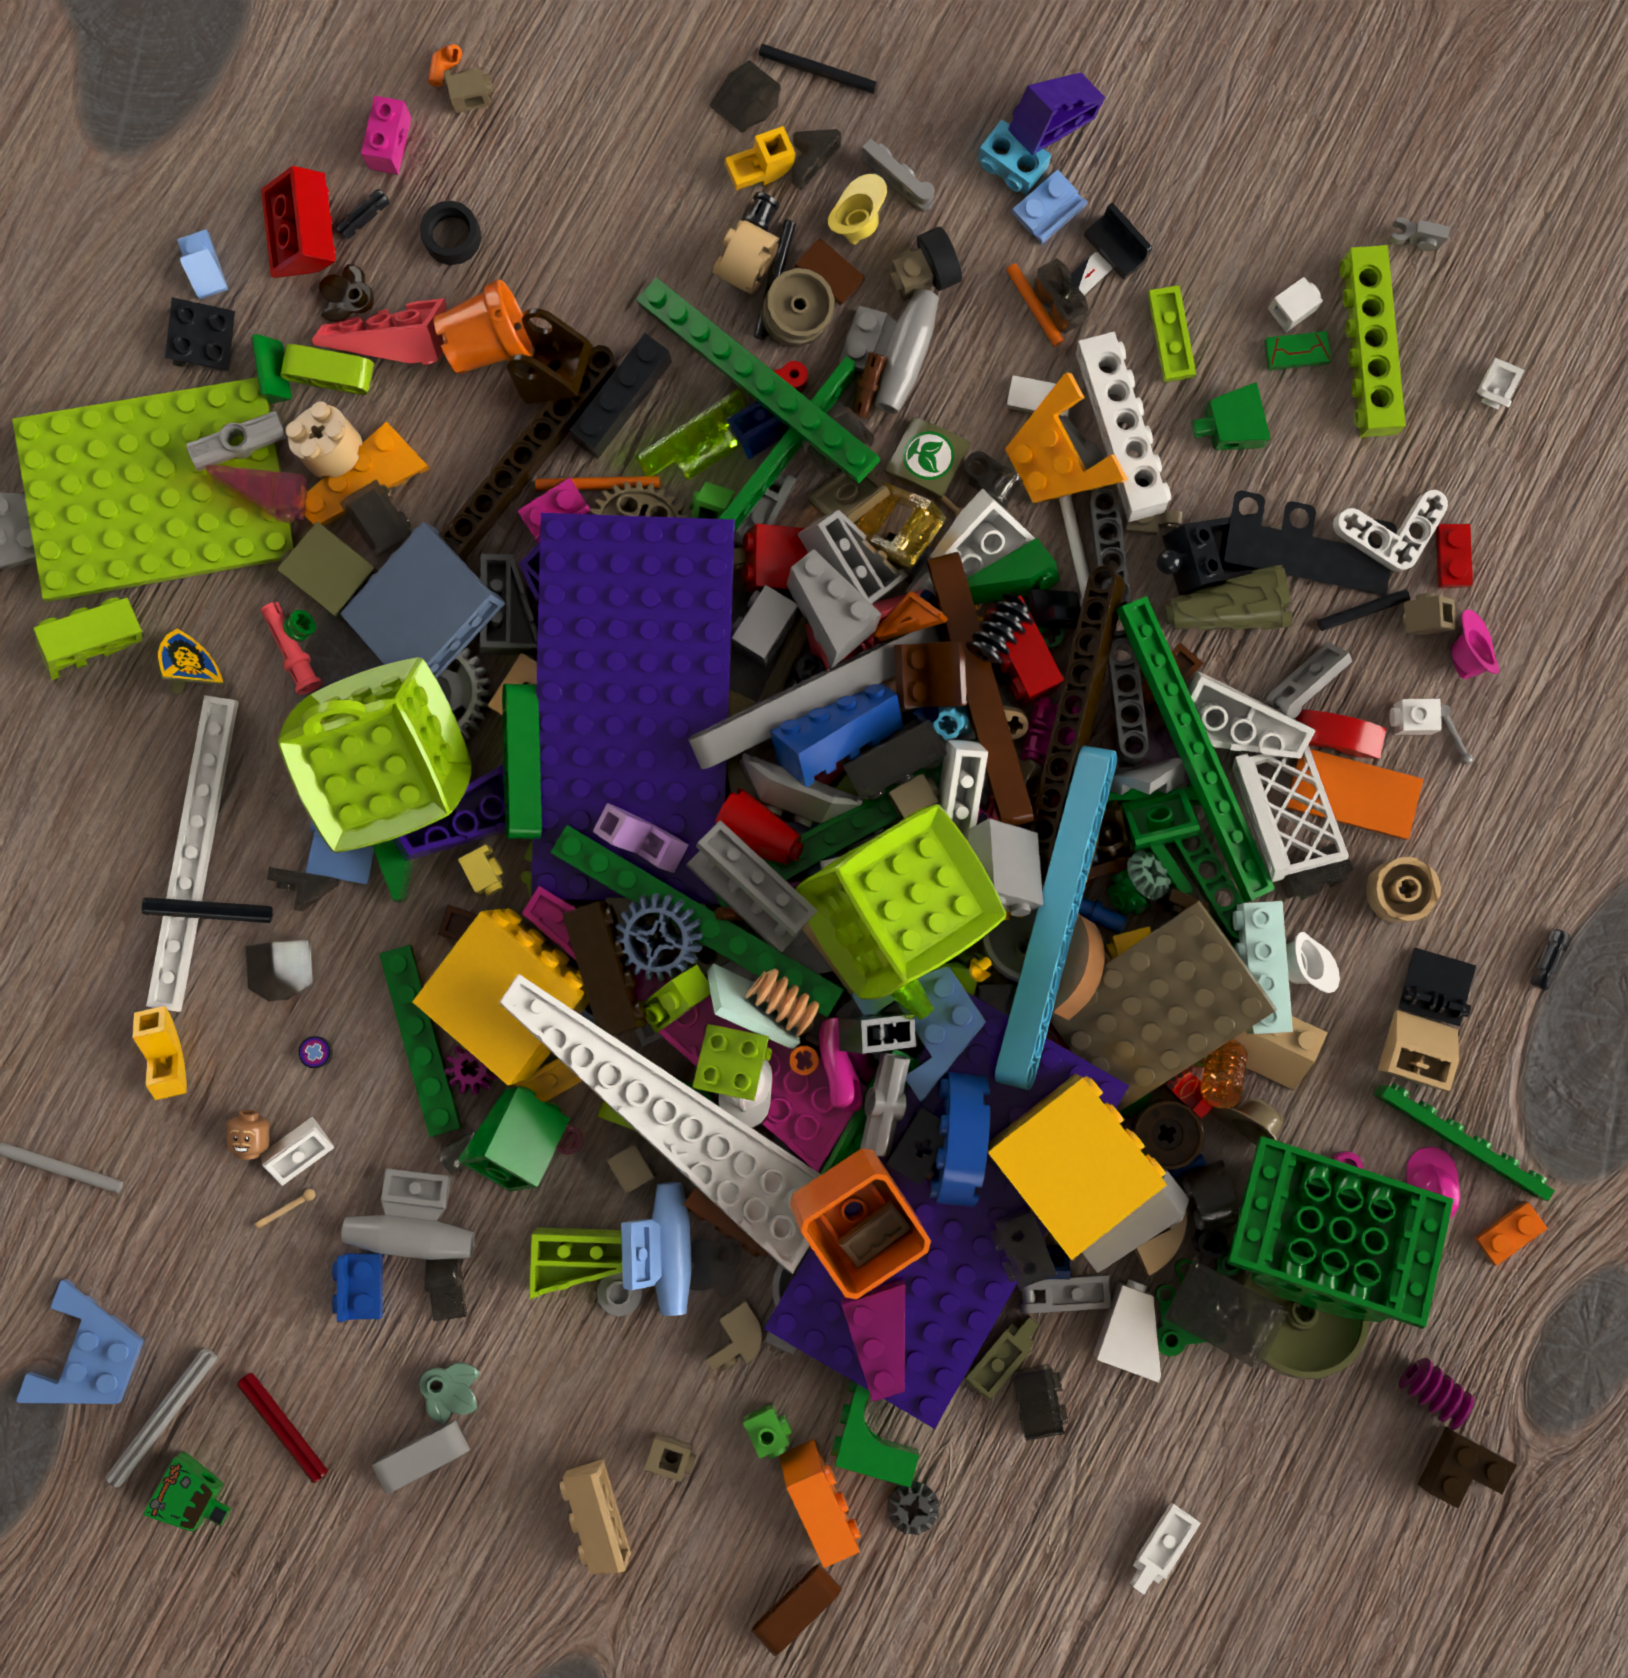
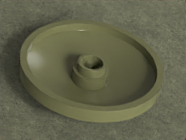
M1249 1271L1242 1283L1238 1297L1239 1325L1248 1346L1265 1365L1284 1376L1301 1380H1314L1325 1378L1341 1371L1358 1356L1366 1342L1370 1321L1337 1317L1275 1296L1252 1281L1253 1272Z

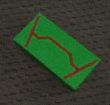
M1327 331L1267 337L1264 340L1268 371L1326 365L1331 362Z

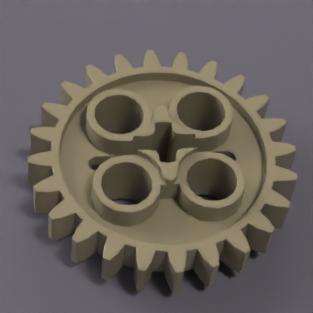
M626 481L623 490L613 485L612 493L610 494L604 490L601 500L596 499L594 509H590V514L639 516L642 507H646L647 512L645 516L688 518L687 515H681L683 505L673 506L675 496H670L666 499L664 497L665 489L662 488L656 493L653 491L654 485L652 483L647 489H643L641 481L637 482L636 488H631L630 484ZM623 510H630L632 513H627Z

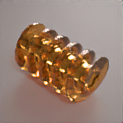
M1230 1040L1208 1054L1205 1060L1201 1094L1207 1103L1218 1109L1234 1107L1242 1098L1241 1093L1243 1092L1248 1052L1239 1042Z

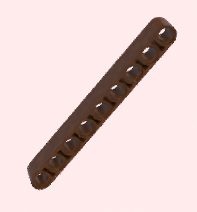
M957 551L927 559L928 570L939 610L948 618L943 623L948 642H964L967 709L976 741L988 751L985 773L1000 822L1013 826L1034 821L1033 810L991 663L977 658L966 647L967 641H973L972 635L974 632L980 631V624L961 557Z

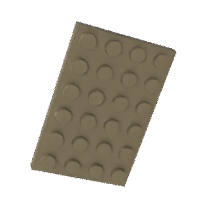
M1199 900L1106 963L1094 995L1070 1020L1052 1012L1050 1022L1072 1053L1129 1085L1116 1108L1120 1112L1274 1013L1277 1008Z

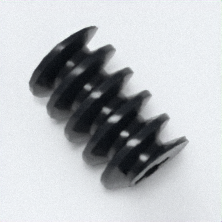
M1010 593L1003 595V601L998 602L995 606L996 611L990 612L987 616L988 621H983L980 625V631H975L972 635L973 641H967L966 643L967 649L972 654L987 663L993 662L1001 665L1003 661L998 653L1001 652L1009 655L1011 651L1006 646V643L1017 645L1019 642L1013 635L1014 632L1024 635L1026 630L1021 623L1032 625L1034 622L1029 616L1030 612L1026 604Z

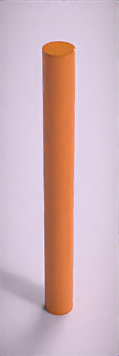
M660 476L571 478L578 490H612L613 485L624 489L626 481L630 484L631 488H636L637 482L641 481L643 489H647L651 483L654 485V489H660ZM567 478L535 479L536 491H548Z

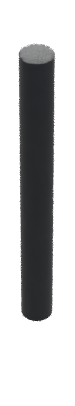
M761 44L759 56L872 94L875 92L877 81Z
M784 221L764 298L773 281L784 271L796 227L794 221ZM760 309L753 336L756 339L765 340L767 331L761 319Z

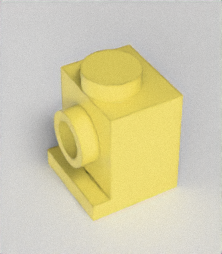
M487 844L459 858L458 861L475 893L480 895L485 893L486 896H490L503 889V882L499 875L503 874V871L495 857L489 858L488 855L494 852Z

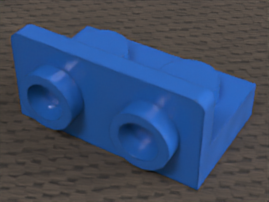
M374 1252L344 1253L339 1255L337 1261H334L332 1266L333 1281H337V1294H334L332 1298V1312L337 1314V1322L358 1319H381L383 1317V1254Z

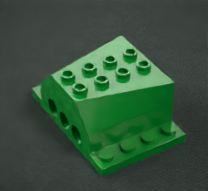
M1261 1136L1257 1142L1227 1264L1253 1272L1251 1280L1275 1296L1337 1317L1378 1323L1391 1318L1423 1329L1427 1326L1454 1199Z

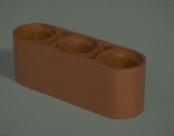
M818 1563L756 1622L751 1632L773 1656H777L836 1599L842 1588Z

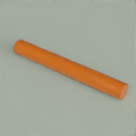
M1016 263L1010 265L1006 269L1010 278L1054 347L1059 346L1064 342L1062 335Z

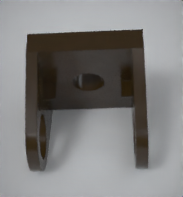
M538 308L526 310L523 314L522 324L534 348L533 357L522 354L513 355L509 358L507 370L520 397L527 404L578 396L593 345L586 337L552 313ZM530 318H542L548 321L552 328H540L534 325ZM515 365H529L528 374L521 372Z

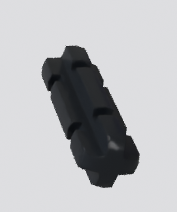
M376 189L369 195L370 200L367 201L365 199L347 215L349 217L347 220L343 218L336 224V230L344 239H350L356 234L355 229L358 228L360 230L378 214L376 212L378 209L382 211L389 205L388 197L380 189Z
M1554 929L1548 939L1550 944L1545 946L1537 965L1539 971L1537 973L1534 972L1531 979L1533 986L1542 990L1550 988L1553 981L1551 975L1555 974L1565 952L1563 947H1567L1571 938L1570 934L1559 929Z

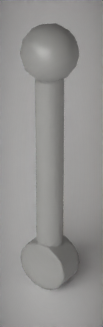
M1445 704L1441 705V718L1444 719L1461 754L1460 761L1464 765H1470L1473 762V756L1467 753L1449 716L1451 712L1450 707Z

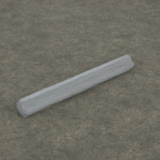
M204 1348L189 1365L106 1475L105 1480L111 1486L118 1488L126 1481L216 1362L217 1355L214 1352Z

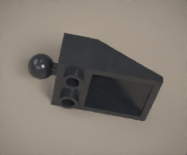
M1256 513L1246 514L1243 516L1253 517L1254 515H1256ZM1231 517L1186 523L1162 536L1166 550L1158 555L1157 567L1164 574H1173L1179 595L1191 594L1196 589L1225 583L1227 579L1252 574V571L1258 570L1257 568L1224 562Z

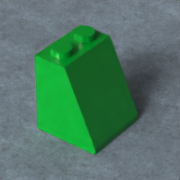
M518 1086L504 1090L460 1155L458 1162L509 1192L537 1188L570 1118L562 1114L561 1108L557 1105L537 1099L535 1092L529 1088Z

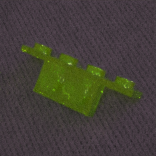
M738 389L639 453L636 456V460L645 476H653L674 462L684 477L690 480L739 447L737 440L726 427L749 413V408L743 394Z

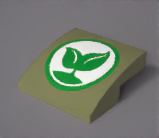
M913 417L884 472L909 486L914 484L941 499L971 442L939 426Z

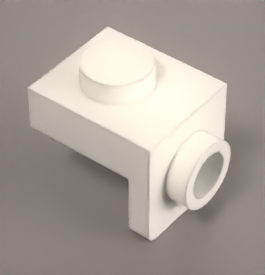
M1494 357L1477 390V393L1483 396L1481 402L1496 409H1499L1501 404L1509 407L1512 402L1510 398L1525 370Z

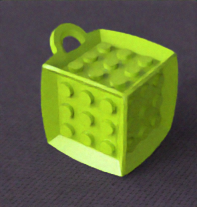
M420 657L389 663L357 673L310 694L291 711L281 729L277 742L289 776L306 812L330 850L335 853L392 840L449 816L463 798L471 776V760L456 718L436 678L424 659Z
M937 804L926 806L911 813L877 837L831 862L816 874L804 880L795 889L818 910L808 921V924L822 949L844 981L857 997L863 1000L885 997L899 990L907 983L943 965L975 944L1006 918V911L978 856L942 807Z

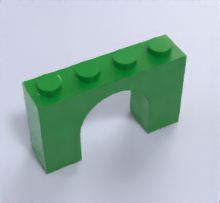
M850 1380L848 1391L853 1392L850 1405L844 1403L839 1423L844 1424L841 1437L835 1435L830 1455L835 1456V1466L911 1488L919 1459L918 1449L885 1440L877 1436L869 1428L864 1418V1408L870 1392Z

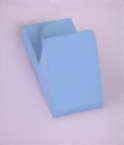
M206 229L177 239L183 255L180 258L181 264L199 300L229 290L210 233Z

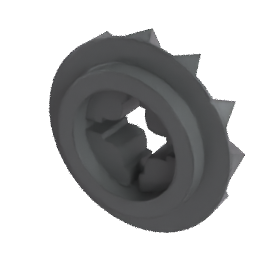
M912 1481L911 1488L899 1485L892 1491L887 1503V1512L895 1528L905 1535L916 1534L919 1536L921 1533L932 1528L938 1518L939 1503L935 1493L929 1486L921 1482ZM916 1496H918V1507L925 1513H915L914 1517L909 1521L908 1510L904 1506L906 1504L911 1505L913 1500L915 1501Z

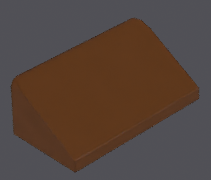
M822 239L815 241L794 266L795 268L810 269L821 275L830 285L835 302L840 306L859 291L865 279V276Z

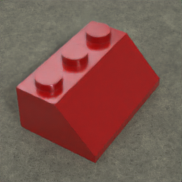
M292 165L261 189L270 275L273 278L319 273L335 262L336 248L333 245L332 217L330 216L328 201L329 189L326 184L325 173Z

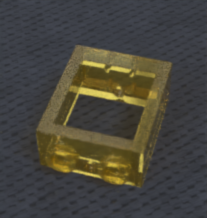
M882 482L887 486L890 495L857 519L854 524L867 536L865 540L877 551L882 550L887 555L886 559L912 569L947 517L932 500ZM897 503L914 510L893 542L875 536Z

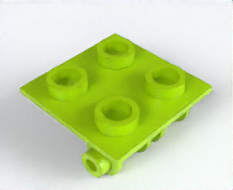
M707 1024L692 1088L755 1101L764 1060L769 1061L772 1055V1049L767 1047L769 1036Z

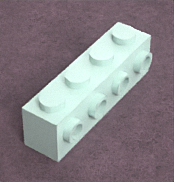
M1283 901L1237 905V911L1233 912V926L1235 930H1239L1240 943H1236L1235 951L1277 1008L1274 1013L1247 1029V1034L1293 1032Z

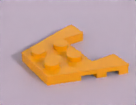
M1066 373L1060 378L1005 448L1033 503H1040L1073 495L1074 493L1119 484L1128 480L1115 455H1109L1086 470L1058 415L1085 398L1072 373Z

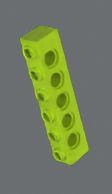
M1388 245L1351 247L1340 262V276L1345 278L1346 289L1343 291V306L1348 308L1349 317L1346 320L1345 331L1347 338H1351L1352 348L1349 350L1348 362L1350 368L1354 369L1351 393L1353 398L1357 400L1354 423L1355 427L1359 428L1360 438L1397 435L1406 426ZM1359 278L1367 279L1371 286H1364ZM1362 307L1371 309L1374 316L1370 317L1364 314ZM1365 337L1374 339L1377 347L1368 345ZM1368 367L1376 368L1380 377L1372 376L1368 371ZM1371 397L1379 398L1383 407L1375 406L1371 401Z

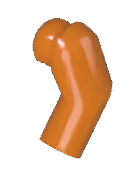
M447 45L432 55L428 83L430 85L441 87L444 80V71L449 70L460 62L462 50L458 45Z

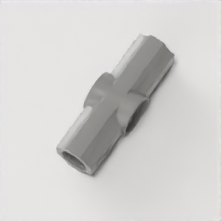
M273 411L241 424L235 422L228 423L220 432L187 443L186 445L197 471H201L233 458H247L254 450L286 439L287 435L278 413ZM244 436V440L240 445L230 446L231 440L234 437Z
M891 1053L880 1054L874 1087L868 1090L865 1097L864 1111L867 1119L860 1149L874 1150L877 1156H890L897 1121L902 1120L906 1110V1096L903 1091L910 1063L909 1058Z

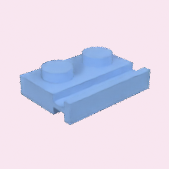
M1056 170L1012 209L1011 214L1042 245L1085 208L1088 201L1078 194V190L1059 170Z

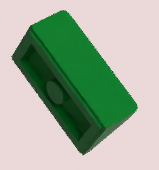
M259 334L252 335L251 339L260 394L270 404L291 400L290 383L280 376L285 354L283 343L277 339Z

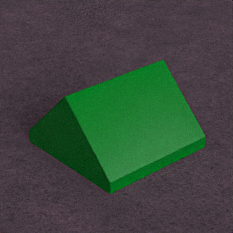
M1184 788L1169 791L1166 794L1161 793L1121 803L1133 851L1195 837L1200 831L1199 823Z

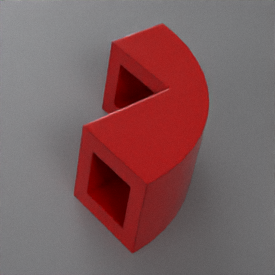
M1302 709L1296 717L1297 721L1315 730L1308 744L1309 746L1332 747L1354 758L1380 759L1386 728L1361 719L1315 710Z

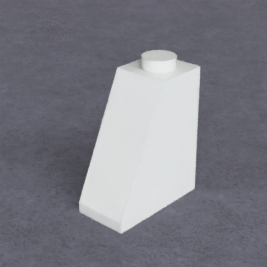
M1128 1279L1127 1284L1118 1281L1111 1300V1308L1108 1309L1093 1356L1101 1362L1159 1383L1161 1373L1154 1297L1145 1291L1147 1286L1130 1279Z

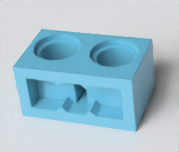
M1002 119L980 147L978 161L985 171L990 174L996 173L1003 178L1010 189L1016 192L1021 191L1027 196L1047 170L1052 154L1042 149L1031 155L1008 130L1010 124ZM1003 148L1007 153L999 155L993 149ZM1021 165H1026L1030 167L1032 171L1027 173L1022 172L1018 169V167Z

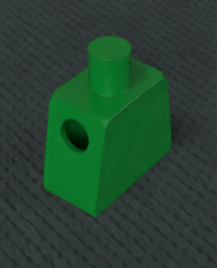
M1257 382L1210 400L1205 407L1206 417L1195 419L1191 422L1194 438L1211 436L1215 450L1264 448L1271 439Z

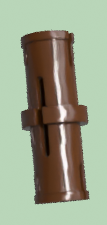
M870 351L867 354L862 376L857 379L856 385H858L852 409H850V413L858 414V416L869 418L875 393L880 388L878 383L887 360L886 356H880L878 353Z

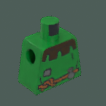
M182 1452L172 1460L143 1515L187 1531H195L203 1524L205 1519L221 1526L228 1517L231 1508L216 1500L223 1488V1482L188 1453Z

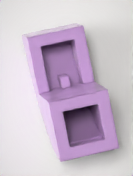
M609 803L605 806L593 830L595 834L611 845L634 852L656 867L672 873L677 869L689 846L684 841L656 825Z

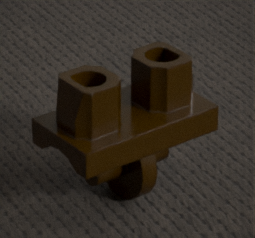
M1115 800L1107 801L1096 842L1101 860H1106L1113 856L1131 857L1133 854L1122 806Z

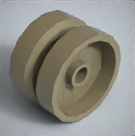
M794 268L783 272L773 281L761 304V319L765 330L775 341L785 346L801 347L811 344L822 334L834 313L835 298L831 287L821 275L810 269Z

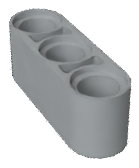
M453 1420L372 1463L371 1466L385 1494H389L462 1456L470 1448L457 1421Z

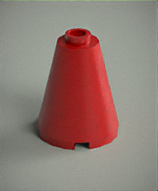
M738 788V794L732 792L722 805L715 823L721 820L764 860L786 865L792 860L796 862L804 848V844L801 843V835L747 791Z

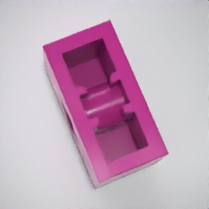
M374 95L361 155L370 170L399 175L412 118L404 101Z

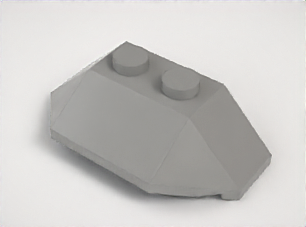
M743 753L740 757L739 763L755 798L776 816L781 817L782 812L794 816L793 822L804 827L811 828L812 824L818 825L862 805L864 800L816 780L810 786L804 787L782 767Z

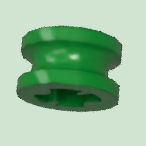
M295 610L284 620L283 628L292 640L302 642L314 633L316 623L308 612Z

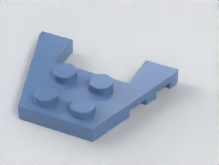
M949 966L930 971L882 998L863 1000L859 999L855 993L852 994L853 999L864 1015L881 1013L896 1002L903 1013L915 1014V1031L932 1056L931 1059L908 1073L906 1081L920 1102L927 1099L935 1085L944 1077L949 1067L962 1054L986 1023Z
M63 1279L59 1283L51 1309L80 1318L81 1323L61 1378L57 1381L32 1371L26 1373L16 1402L118 1404L123 1400L144 1339L113 1314L110 1315L104 1311L89 1295H84L75 1288L73 1282Z

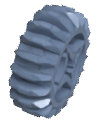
M654 893L651 901L646 895L640 897V904L633 901L629 904L630 911H623L620 916L625 922H619L616 925V929L624 934L616 936L615 939L619 938L617 942L624 943L623 953H627L629 956L625 960L624 965L629 966L635 963L637 966L634 969V974L636 975L643 969L646 970V980L653 978L655 972L659 981H664L667 974L674 979L678 976V970L684 973L689 970L688 963L694 964L698 958L693 952H700L702 950V945L694 940L701 939L703 932L694 931L693 929L700 925V920L695 919L691 921L689 919L694 910L689 908L684 912L681 909L684 905V900L680 899L673 905V896L671 894L666 895L663 902L659 893ZM654 912L660 913L659 918L655 920L654 926H637L642 915ZM671 918L680 927L683 938H681V934L674 932L671 928ZM660 929L659 932L663 934L661 937H665V940L658 945V942L655 940L657 937L654 938L653 934ZM636 940L646 945L647 955L639 948ZM675 947L682 949L677 958L669 961H659V956L663 953L664 949L673 950Z

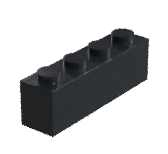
M643 333L569 430L573 441L599 459L672 363L669 350L646 333Z

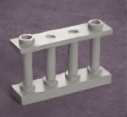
M721 820L697 843L696 847L700 851L686 865L780 954L802 932L803 926L818 911Z

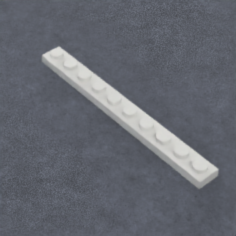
M204 695L166 899L202 901L239 702L236 700ZM163 916L146 1007L157 1008L166 1006L167 1010L182 1011L199 918Z

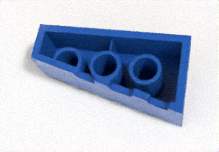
M880 683L869 685L864 691L852 696L841 697L837 702L824 708H815L809 714L798 719L784 721L779 727L770 730L777 763L804 787H808L815 782V775L822 771L826 775L837 769L836 762L843 758H855L860 754L862 746L865 744L874 746L903 728L897 694Z

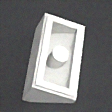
M311 1117L261 1154V1161L263 1167L283 1186L334 1149V1145L317 1121Z

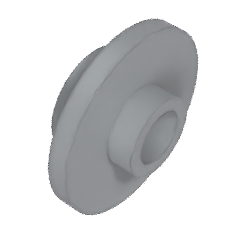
M622 1272L604 1277L597 1289L598 1302L607 1313L614 1316H625L632 1313L640 1304L642 1288L636 1290L623 1289Z

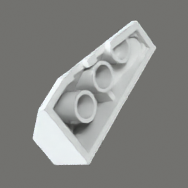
M982 488L960 512L928 559L958 551L967 578L1035 538ZM927 561L907 588V594L910 591L917 592L929 589L935 595Z

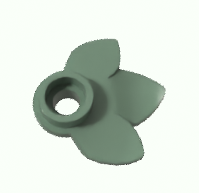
M456 1362L446 1369L434 1367L422 1374L419 1388L422 1395L426 1398V1411L431 1419L444 1424L451 1412L465 1415L476 1411L477 1401L474 1393L469 1388L480 1374L476 1367L463 1362ZM434 1380L442 1382L441 1387L437 1390L430 1388V1384Z

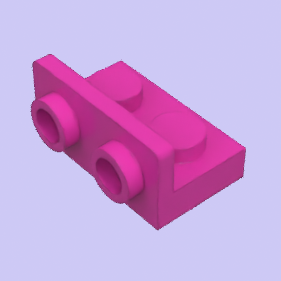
M568 477L517 511L537 543H539L541 513L587 514L590 512V508L571 478Z

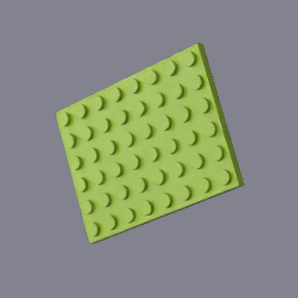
M258 377L12 418L44 601H56L280 561L288 550L295 548L276 442L254 450L247 458H233L201 471H197L187 450V443L220 432L228 423L235 422L241 424L270 413L269 402L260 394ZM244 436L234 437L231 440L230 446L240 445L244 440Z

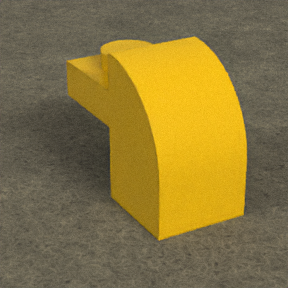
M784 126L756 135L753 148L726 157L724 164L736 191L762 182L763 186L779 179L791 169L794 164L795 151Z

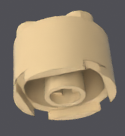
M740 220L735 230L730 228L723 242V246L727 247L723 257L719 256L712 273L725 282L753 295L761 285L760 282L756 281L757 278H761L764 273L767 274L778 249L779 244L776 242L779 240V237L746 220Z
M316 402L286 427L288 444L291 451L317 477L322 478V476L328 475L331 478L339 477L352 469L360 457L357 454L359 446L362 447L360 434L340 410L327 405L325 402Z
M1401 857L1382 863L1369 874L1366 886L1367 900L1372 910L1380 919L1394 923L1424 918L1432 911L1441 893L1440 881L1436 872L1430 866L1414 857ZM1406 887L1407 893L1400 894L1399 888Z

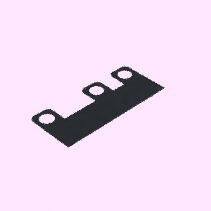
M1243 490L1235 493L1224 562L1257 569L1282 564L1286 575L1387 596L1390 569L1353 545L1312 536L1316 510L1313 506L1294 501L1288 502L1285 506L1282 529L1280 530L1262 526L1265 498L1262 495ZM1249 497L1257 502L1258 511L1256 515L1245 517L1240 513L1239 503L1242 499ZM1301 508L1307 512L1309 521L1305 527L1296 528L1291 524L1290 514L1294 509ZM1373 519L1396 534L1397 528L1392 522ZM1370 533L1368 536L1369 545L1375 549L1380 548L1381 545H1377L1372 541Z

